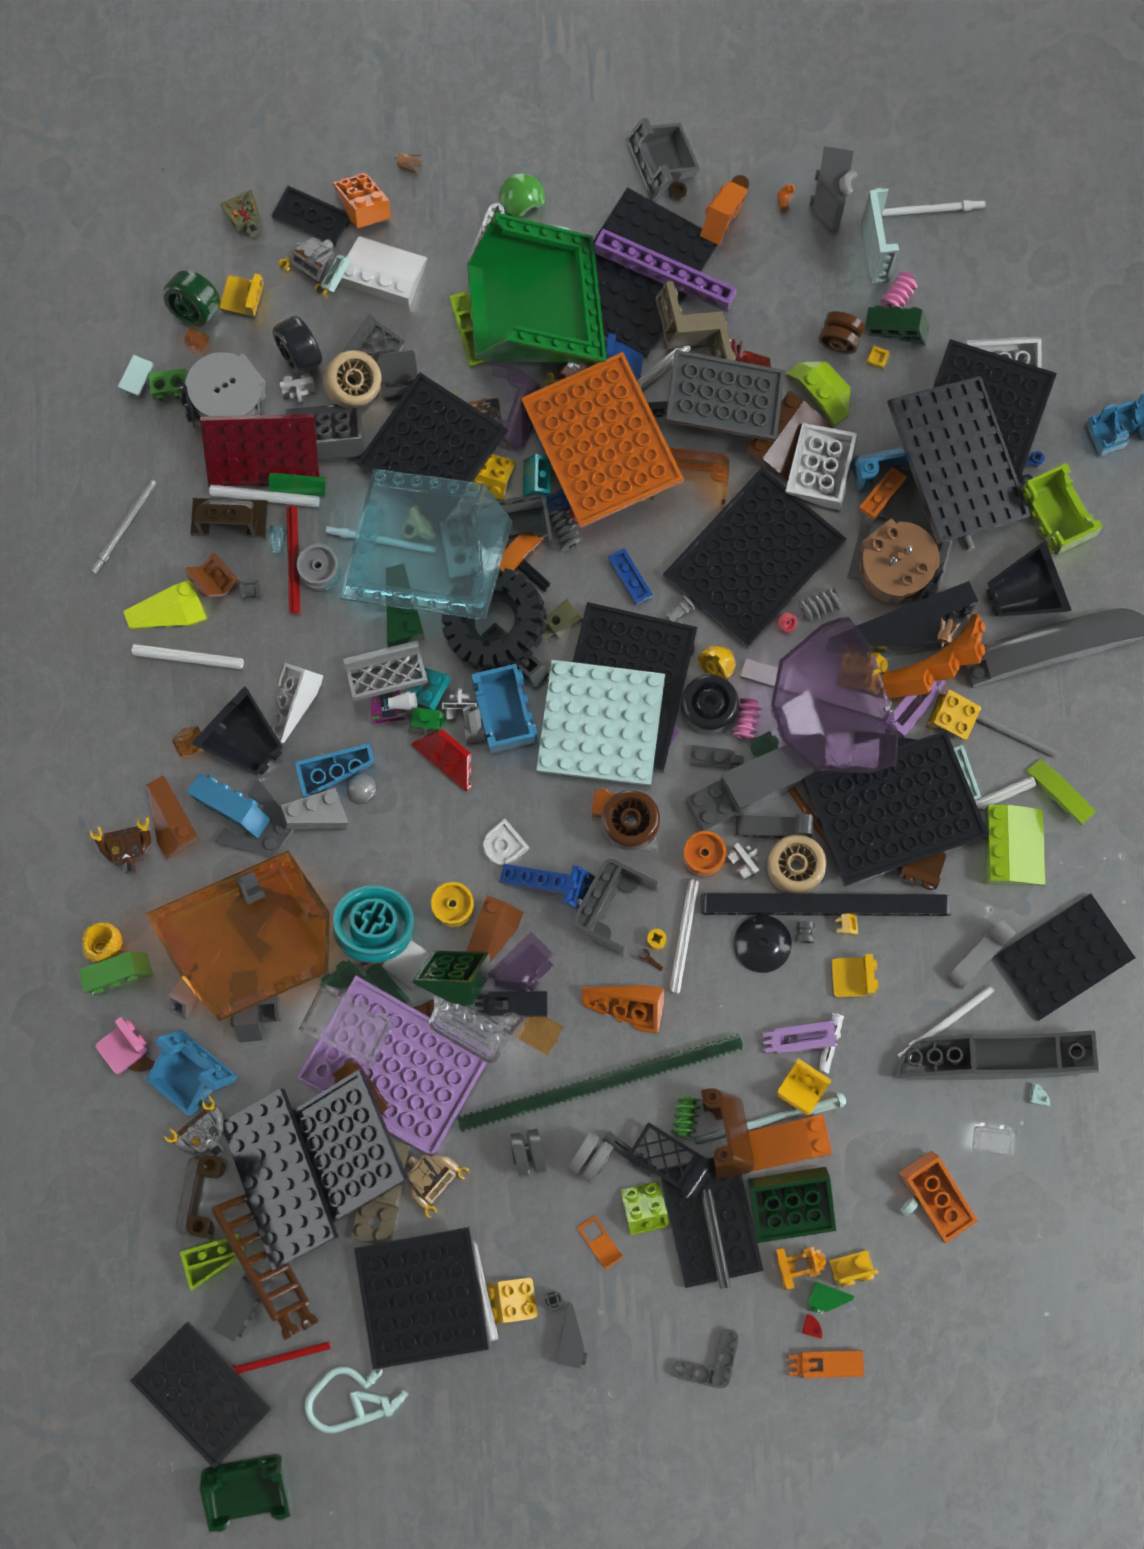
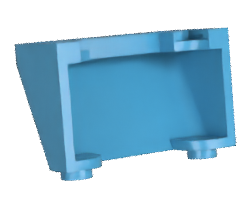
M903 446L860 454L853 458L851 468L857 493L867 492L868 484L874 481V477L879 472L878 463L897 468L908 466L909 471H911Z

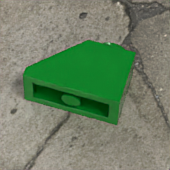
M814 1282L807 1305L811 1307L810 1311L822 1314V1311L828 1312L852 1301L854 1296L819 1282Z

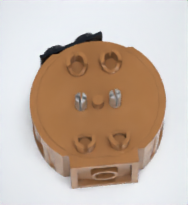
M891 518L863 540L859 549L862 554L860 559L861 579L873 596L886 603L900 604L901 602L912 600L920 594L919 600L927 598L934 587L931 584L934 583L936 585L944 572L941 569L944 563L939 567V551L934 539L926 530L913 523L898 522L896 524Z

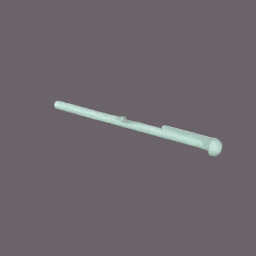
M836 1093V1097L818 1102L810 1115L843 1107L846 1103L845 1096L842 1093ZM795 1108L747 1122L748 1130L759 1129L763 1125L796 1116L799 1119L810 1115H806ZM725 1129L694 1138L696 1145L726 1137Z

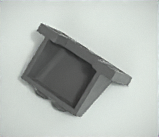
M641 118L626 138L652 201H657L670 184L695 176L700 170L681 123L651 125L648 118Z

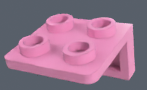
M122 1017L115 1021L118 1027L96 1044V1049L117 1075L121 1074L149 1052L145 1047L147 1042L140 1034L137 1036L133 1031L136 1029L129 1019L125 1021Z

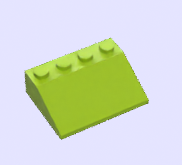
M988 805L985 808V827L989 834V837L985 839L987 885H1045L1043 809L1014 805Z

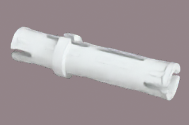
M832 1013L831 1021L835 1022L838 1040L841 1036L840 1029L844 1016ZM835 1047L822 1049L816 1070L829 1073Z

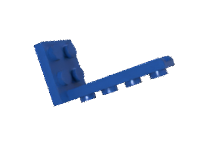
M504 864L499 882L510 886L564 894L563 903L577 911L595 876L580 866L575 865L572 866L570 874Z

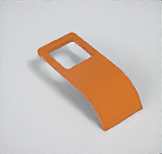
M596 1216L591 1217L578 1226L579 1232L605 1270L623 1258V1255L617 1249ZM595 1221L603 1234L590 1242L582 1229Z

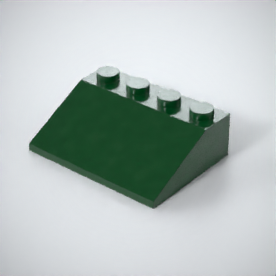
M432 951L414 977L413 984L453 1004L469 1006L474 1003L491 975L490 953Z
M826 1167L748 1179L758 1243L836 1231L831 1181Z

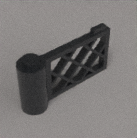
M649 1122L627 1155L630 1158L629 1162L638 1168L642 1165L680 1189V1195L688 1200L691 1197L694 1199L697 1197L715 1167V1163L692 1150ZM649 1128L657 1132V1141L647 1143L645 1135ZM670 1140L674 1143L675 1151L664 1153L661 1142ZM659 1143L662 1154L650 1157L648 1145ZM646 1146L647 1158L639 1159L633 1155L637 1148ZM687 1151L693 1155L690 1162L681 1164L678 1153ZM676 1154L679 1165L667 1167L665 1156ZM663 1157L665 1168L658 1170L653 1168L651 1159ZM687 1166L683 1172L682 1167ZM680 1168L681 1176L677 1182L669 1177L668 1170ZM661 1171H666L667 1176L661 1173Z

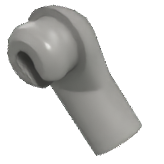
M854 169L849 170L839 180V189L845 196L853 192L851 181L857 177Z

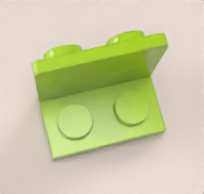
M658 1181L620 1191L631 1236L669 1227L668 1214Z

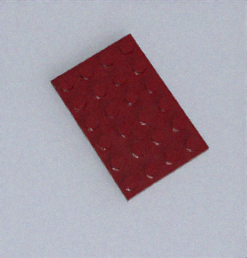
M314 414L212 416L200 418L208 486L269 485L270 473L320 477Z

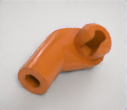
M792 184L783 186L777 194L781 211L789 209L788 199L795 191V187Z

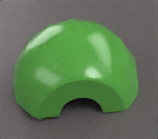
M527 173L511 175L500 188V203L504 210L514 217L519 218L525 215L528 210L534 207L538 209L545 204L546 195L542 183L536 177Z

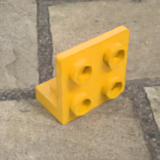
M254 273L253 280L228 275L220 310L255 317L264 286L262 275Z
M950 689L940 692L926 726L931 729L940 727L962 740H967L981 710V706Z
M868 1250L829 1261L835 1285L841 1284V1287L855 1284L854 1280L860 1278V1282L874 1279V1274L878 1273L877 1269L873 1270Z

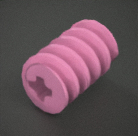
M901 271L899 276L895 278V282L888 288L887 293L884 294L883 299L880 300V303L885 308H892L894 306L904 307L905 301L909 300L908 295H913V290L917 289L913 275L909 272Z
M740 698L741 704L738 707L737 719H735V726L732 729L734 733L731 736L743 740L755 739V736L750 733L757 731L752 725H758L759 722L754 720V718H760L761 715L756 711L762 710V707L754 699Z

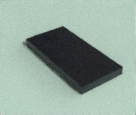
M287 186L271 215L273 219L321 241L328 239L335 247L338 246L351 222L346 211L291 186Z

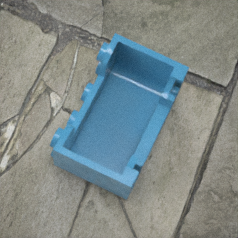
M513 664L471 674L490 754L535 743V739H538L535 723L531 724V721H533L531 710L526 708L525 703L529 702L527 693L522 692L521 685H524L522 670L517 669V665Z

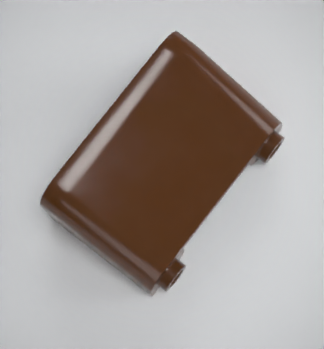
M715 1088L701 1090L704 1112H711L716 1120L723 1119L728 1145L718 1147L714 1152L717 1179L750 1173L754 1168V1156L742 1100L735 1095Z

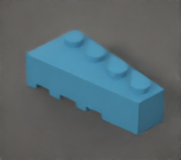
M199 773L187 790V793L202 805L214 812L216 811L228 821L231 820L241 829H247L258 839L271 820L257 807L258 803L249 797L247 800L244 799V795L237 790H234V792L230 791L231 788L223 782L218 784L217 780L212 776L207 775L205 777Z

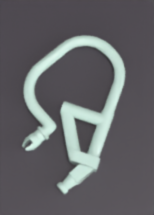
M337 1367L327 1372L310 1391L305 1402V1413L309 1422L317 1430L332 1434L385 1416L394 1415L396 1409L409 1394L402 1390L390 1403L389 1398L360 1391L350 1393L357 1418L335 1426L323 1425L315 1418L312 1412V1403L316 1395L332 1377L339 1374L349 1375L363 1388L367 1389L382 1374V1369L379 1373L376 1372L378 1369H375L365 1380L358 1372L351 1368ZM360 1400L382 1404L383 1408L364 1414Z

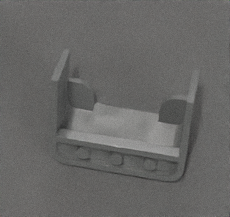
M824 146L821 168L816 170L815 181H817L815 195H811L809 206H813L812 210L831 230L839 231L846 196L839 189V180L851 170L854 151Z
M543 494L483 503L471 508L477 552H481V546H491L497 537L532 532L533 535H537L540 538L548 535L549 540H553L546 497Z
M615 859L605 860L574 916L575 926L595 942L623 956L625 953L624 947L610 940L611 930L601 922L619 889L626 893H631L641 883L658 891L659 882Z

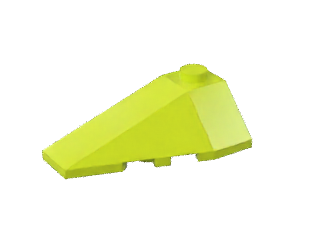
M190 580L173 585L123 611L130 629L153 628L156 626L172 627L174 625L190 626L207 619L196 588Z

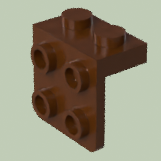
M942 853L903 866L898 877L907 883H916L927 890H935L941 879L939 877L946 854Z

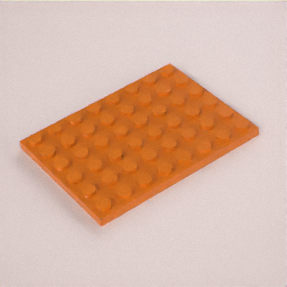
M623 352L608 358L606 362H599L521 398L580 528L684 482V478Z

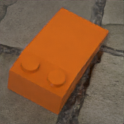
M824 1115L749 1131L754 1156V1168L752 1171L830 1156L832 1154Z
M930 1151L899 1172L913 1197L919 1201L920 1207L945 1243L978 1222L942 1160L934 1152Z

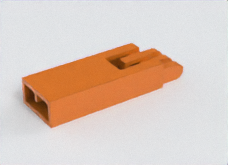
M863 1351L801 1352V1355H787L789 1360L796 1359V1363H788V1368L796 1367V1371H789L788 1376H802V1378L864 1377ZM809 1360H823V1369L809 1370V1368L818 1367L817 1362H809Z

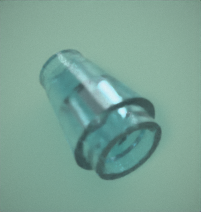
M271 525L268 533L272 553H283L287 533L285 526Z

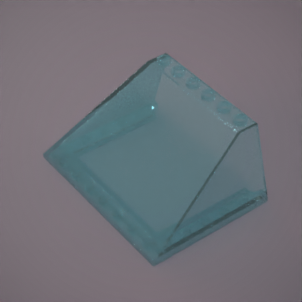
M374 469L339 598L342 600L486 620L512 526V520L484 483Z

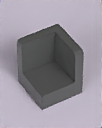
M253 871L235 878L242 898L247 905L266 897Z
M278 995L258 997L261 1022L281 1021L280 998Z

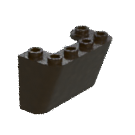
M198 1155L188 1160L175 1223L176 1230L180 1234L213 1240L214 1223L209 1217L197 1216L204 1178L222 1177L226 1172L228 1160L213 1155Z

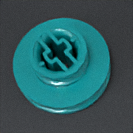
M369 885L356 888L340 899L333 913V935L337 945L345 954L358 961L379 963L391 960L408 947L413 936L414 916L410 904L401 894L387 887Z

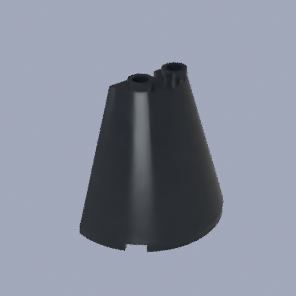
M1046 541L1040 543L987 582L989 589H986L989 600L993 599L995 602V606H992L996 617L1072 611Z
M245 686L192 742L195 746L255 775L259 773L263 775L269 768L267 765L271 759L276 761L282 754L280 750L283 748Z

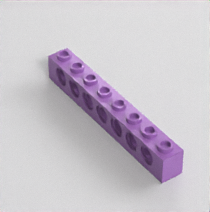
M602 229L595 243V254L665 284L667 281H673L674 287L678 291L723 311H729L736 296V287L605 229Z

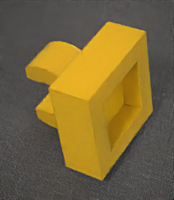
M849 913L841 914V918L835 920L837 923H842V928L837 929V933L851 936L858 935L856 915Z

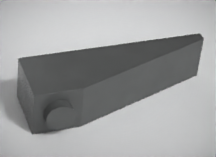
M494 622L481 635L486 639L494 640L505 636L507 632ZM532 655L527 660L524 657L519 659L521 664L517 666V669L522 670L523 677L535 688L549 676L544 664Z

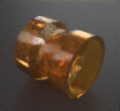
M192 326L186 333L184 342L190 346L195 345L197 350L203 351L209 342L210 336L204 332L200 333L197 328Z

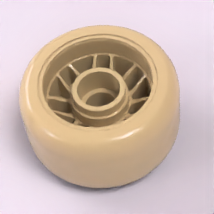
M349 350L338 354L329 362L324 372L323 382L327 395L334 403L344 408L354 409L365 406L376 397L381 387L382 376L378 364L371 356L362 351ZM348 376L354 378L355 385L348 382Z
M790 835L784 837L773 846L768 856L767 871L769 878L782 892L808 893L819 885L825 874V853L821 846L808 836ZM798 862L801 865V869H792L791 863Z

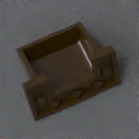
M193 498L190 534L191 536H210L211 523L247 525V538H266L268 500Z

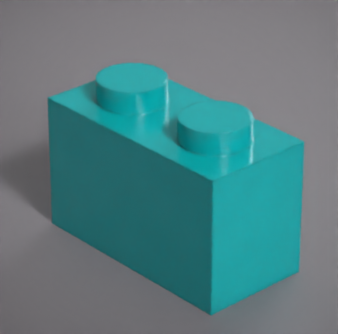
M535 454L523 460V496L536 494L546 496L551 494V463L548 457Z

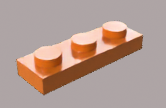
M891 467L860 505L859 511L875 520L904 484L907 476Z

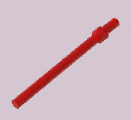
M328 1341L237 1366L233 1364L231 1366L238 1373H243L331 1349V1345Z

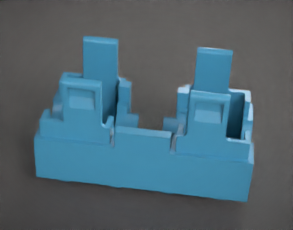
M1144 393L1136 401L1131 400L1117 406L1113 404L1104 407L1100 414L1088 418L1085 425L1099 456L1125 448L1129 442L1128 436L1130 433L1138 431L1142 441H1144Z

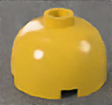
M720 645L709 646L698 657L699 666L705 674L708 671L712 675H718L727 680L734 673L736 666L734 654L728 648Z

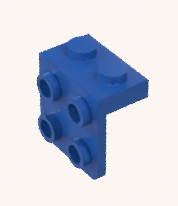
M609 334L608 340H604L606 359L623 352L636 380H638L641 376L643 354L623 343L616 342V334Z

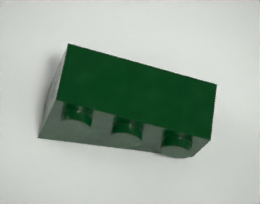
M875 306L868 307L865 329L870 336L892 339V336L903 338L904 342H909V339L920 341L921 345H926L929 324L923 309L918 307L907 309L898 306L892 308Z

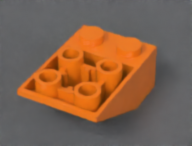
M361 173L333 183L349 219L357 229L390 219L389 199L367 173Z

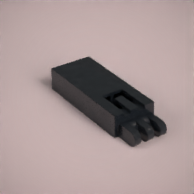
M488 991V995H478L476 998L477 1000L483 999V1002L475 1003V1007H483V1010H475V1015H488V1017H547V991ZM503 1001H508V1009H495V1006L503 1007Z

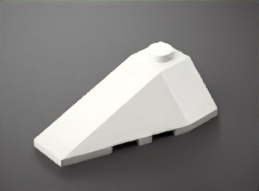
M286 662L278 687H281L280 697L276 698L278 713L274 715L272 725L273 732L279 742L282 743L288 738L317 695L323 675Z

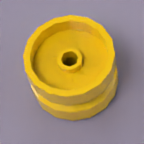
M457 882L444 883L432 895L431 907L433 915L444 927H462L473 917L475 910L473 895L463 884ZM452 902L456 903L455 907H450Z

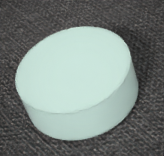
M912 1196L903 1205L900 1212L905 1216H909L917 1208L919 1201Z

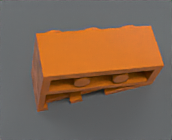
M728 181L725 187L721 186L718 195L714 196L712 203H709L705 210L707 217L700 236L720 245L724 232L727 233L729 230V223L735 220L742 208L748 189L731 181Z

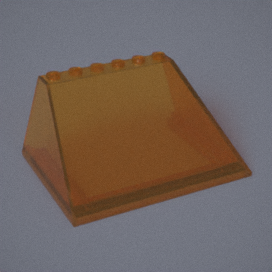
M289 850L145 913L181 979L219 1021L328 972L330 912ZM253 871L266 897L247 905L242 898L235 878Z

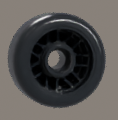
M291 316L273 327L272 334L275 343L285 362L295 374L303 375L322 363L323 358L320 348L312 332L299 316Z
M712 674L702 675L692 680L685 688L681 700V712L685 722L693 730L702 734H717L726 730L735 720L739 707V698L734 686L725 678ZM713 700L715 705L708 706L705 701Z

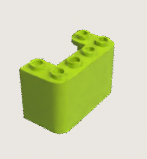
M1067 462L1028 480L1022 489L1025 502L1030 510L1031 519L1036 521L1039 534L1046 539L1050 553L1055 555L1096 537L1103 528L1099 519L1092 520L1093 515L1088 514L1072 486L1074 481L1073 479L1069 480L1068 473L1071 472V469Z

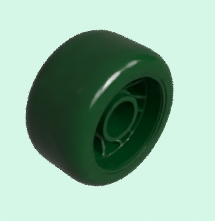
M191 270L177 272L165 285L162 293L163 301L171 314L182 323L191 327L207 325L219 311L221 305L220 296L212 283L204 276Z

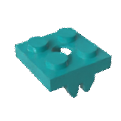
M424 667L430 688L422 692L424 685L422 684L410 687L408 692H415L417 707L435 710L452 677ZM417 673L415 679L423 678L420 673Z

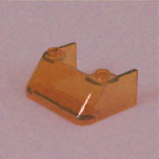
M669 447L678 468L710 472L711 478L714 481L723 482L720 508L723 509L726 502L729 478V457L723 453ZM654 495L650 497V501H654Z

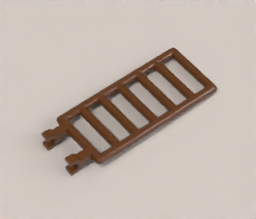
M246 1194L214 1206L212 1212L269 1317L272 1321H278L284 1340L300 1332L297 1325L291 1322L288 1317L289 1314L295 1311L298 1313L303 1331L318 1323L319 1321L316 1316L311 1314L307 1308L309 1300L289 1264L278 1270L271 1269L260 1275L255 1274L251 1265L268 1258L266 1251L264 1250L247 1258L241 1247L261 1239L259 1231L237 1240L231 1230L255 1220L252 1211L230 1222L226 1221L222 1211L246 1202L251 1211ZM284 1272L290 1283L266 1294L261 1283ZM294 1290L300 1301L276 1312L271 1300Z

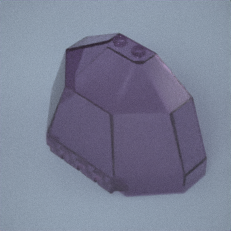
M849 617L838 618L822 624L780 659L771 701V713L777 721V731L782 740L815 771L873 773L897 765L898 730L896 725L892 724L896 722L893 710L886 711L885 707L891 706L887 692L879 691V689L885 687L881 673L874 674L873 672L879 669L875 656L870 657L872 654L870 645Z

